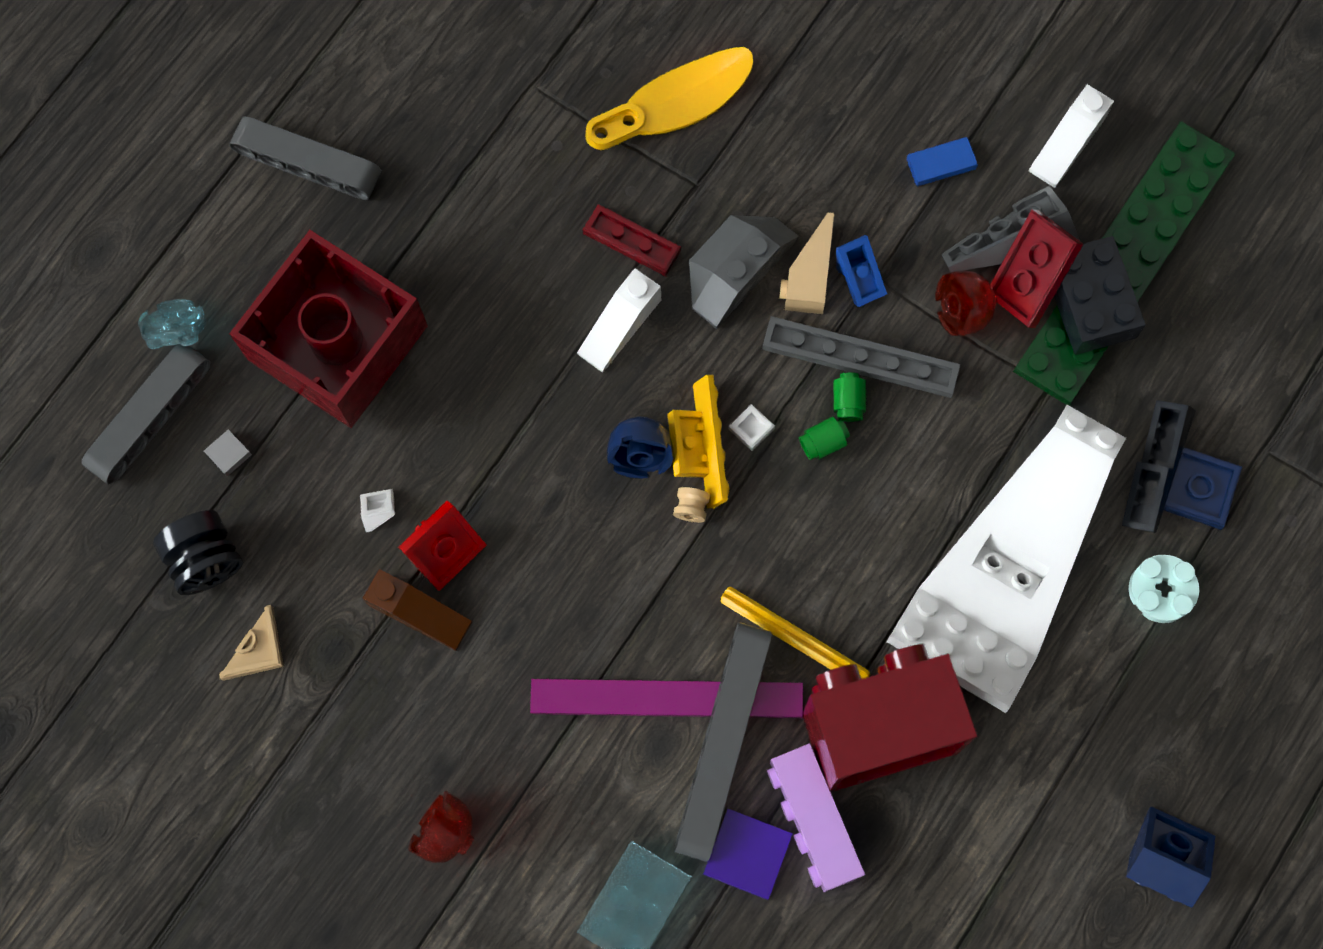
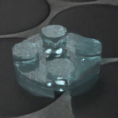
M185 299L157 304V311L149 315L148 310H146L138 320L141 336L146 341L147 347L151 349L177 344L182 346L193 345L198 342V334L206 326L203 308L200 305L198 308L194 307L193 301Z

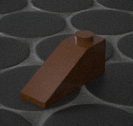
M381 569L377 571L363 596V600L371 608L454 651H457L472 624V621Z

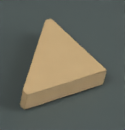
M271 605L264 608V612L254 627L248 631L235 650L236 653L225 669L219 673L222 681L284 667L274 609Z

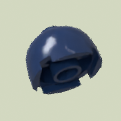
M638 416L619 423L610 434L607 448L608 464L612 463L616 473L629 478H649L647 472H654L658 470V475L664 473L671 467L673 462V444L669 432L660 422L647 417Z

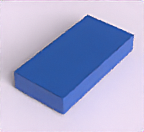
M967 137L907 155V162L917 187L975 170L978 165Z

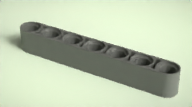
M738 622L676 838L674 853L708 862L710 859L769 648L771 631Z

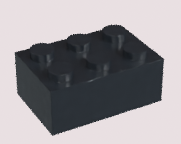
M1114 236L1084 243L1054 295L1075 355L1136 339L1146 326Z

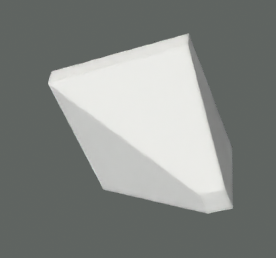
M393 489L360 495L361 518L366 532L373 531L395 515Z

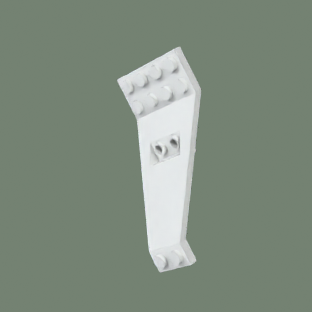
M1066 405L1052 430L921 584L892 631L887 643L897 649L924 644L929 659L949 653L959 685L1006 713L1038 656L1112 464L1126 438L1071 406Z

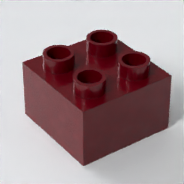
M309 230L229 334L247 360L352 429L428 325L417 298L312 230Z
M917 644L885 655L884 660L886 664L877 668L878 675L861 679L857 665L851 664L829 670L816 677L818 685L811 688L813 694L808 699L803 712V719L816 760L830 793L957 755L977 737L949 653L929 659L925 645Z

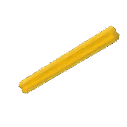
M728 587L721 597L722 604L761 628L771 631L774 636L828 669L832 670L856 664L861 679L870 676V671L733 587Z

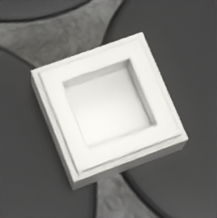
M752 404L729 426V431L751 451L775 429V425Z

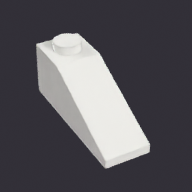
M1087 84L1030 167L1029 172L1055 188L1104 122L1114 101Z
M635 268L614 293L577 354L601 372H604L661 301V286Z

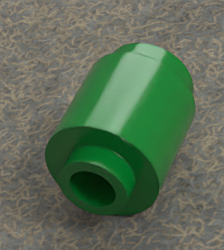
M842 373L840 378L833 381L834 413H837L838 421L841 419L843 422L863 420V413L866 412V380L859 378L858 373Z
M832 416L804 430L805 434L799 437V442L809 460L816 457L820 460L847 446L846 439L850 437V433L842 419L837 421Z

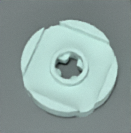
M1155 555L1145 559L1132 573L1129 581V595L1133 604L1137 605L1138 609L1143 612L1142 615L1147 619L1159 623H1170L1187 615L1193 609L1199 597V582L1195 575V569L1190 563L1171 555ZM1162 580L1168 582V585L1172 587V592H1169L1167 597H1163L1161 591L1156 590L1155 585L1161 584Z

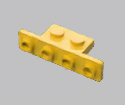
M705 375L693 384L696 411L672 410L667 416L669 434L673 444L674 477H703L705 492L710 494L707 508H716L728 500L729 484L725 477V451L721 444L720 432L722 423L718 417L717 410L718 390L714 385L713 375Z

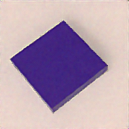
M727 809L703 875L769 900L793 833Z

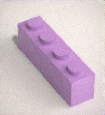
M810 743L771 759L770 765L772 768L767 770L773 788H780L785 801L780 802L787 821L794 820L799 833L795 834L794 838L800 853H808L812 866L807 869L815 888L821 886L823 892H826L864 876L863 868Z

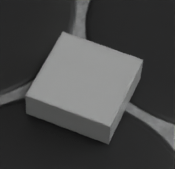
M229 429L204 450L226 476L230 475L252 455Z

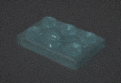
M631 840L577 933L602 949H650L690 881L691 876Z

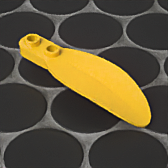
M745 47L722 50L659 76L639 89L626 104L592 118L586 126V140L588 144L595 149L605 150L637 135L672 132L709 117L725 105L745 83L753 66L751 51ZM631 121L633 125L627 126L623 122ZM602 133L606 137L598 138L596 135Z

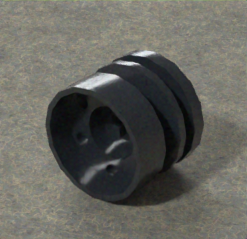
M214 510L195 512L182 517L165 527L154 538L153 545L161 561L165 565H172L169 568L168 575L175 581L174 587L180 595H193L211 589L232 577L242 567L243 560L235 552L236 547L231 540H225L228 531L221 517Z

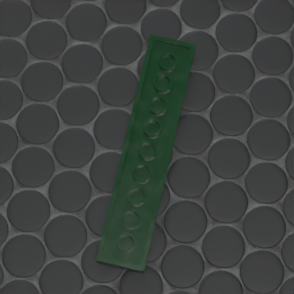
M1180 121L1103 236V238L1114 236L1137 302L1236 154ZM1056 306L1013 372L1065 405H1070L1108 346L1075 355L1058 306Z

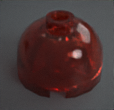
M955 271L943 275L937 284L935 298L936 301H941L943 312H937L942 326L950 335H970L983 330L990 323L994 316L997 297L988 280L982 275L971 271Z
M444 791V796L440 794L429 806L418 823L421 825V834L419 837L415 834L412 835L408 851L430 863H443L452 860L458 853L464 855L474 840V837L470 835L473 826L472 815L466 804L448 791Z

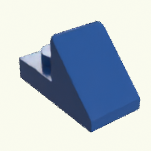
M867 235L836 248V270L845 276L856 306L860 307L887 295Z

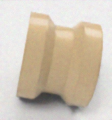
M678 488L677 497L679 498V504L674 507L673 516L689 522H705L706 512L704 508L709 503L710 494L696 488Z

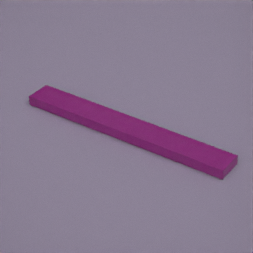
M531 679L530 713L550 715L711 717L720 682ZM759 682L749 718H803V683Z

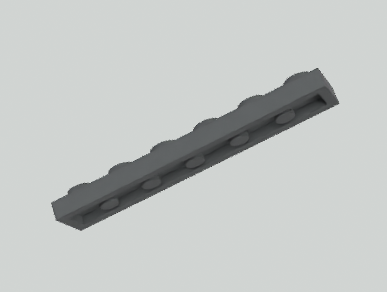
M773 316L770 317L762 350L847 372L858 373L859 375L949 398L953 395L960 368L958 363Z

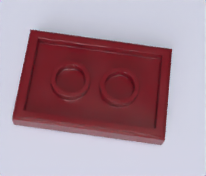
M1032 209L989 285L986 294L1028 328H1036L1081 250L1083 243L1039 210Z

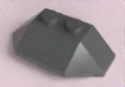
M730 215L689 260L692 310L717 329L796 243L799 236L776 217Z

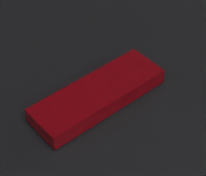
M600 204L597 205L583 228L584 235L664 276L668 274L681 252V246Z

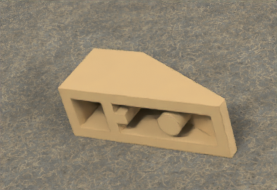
M828 212L789 268L788 280H781L779 299H786L785 310L823 314L834 213Z

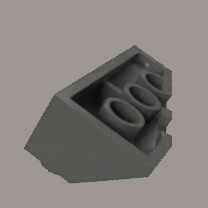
M1048 186L1013 204L1014 211L1003 219L996 216L990 220V226L984 232L968 235L941 255L951 273L1002 264L1032 209L1039 210L1079 241L1080 239L1068 209L1052 188Z

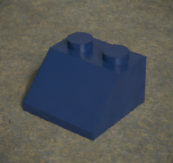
M1150 806L1129 856L1126 877L1134 880L1141 886L1149 887L1166 895L1175 902H1181L1192 908L1211 879L1216 836Z

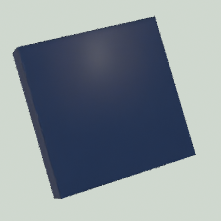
M1184 447L1164 511L1222 530L1226 524L1242 466Z

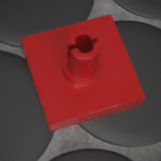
M448 500L427 520L420 522L422 525H417L414 533L398 547L438 591L487 546Z

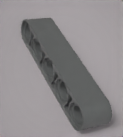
M242 117L229 143L232 150L244 157L362 200L370 198L382 173L381 168L369 160L251 117Z
M185 342L177 344L87 450L82 459V466L106 484L111 485L115 483L204 378L210 368V360Z

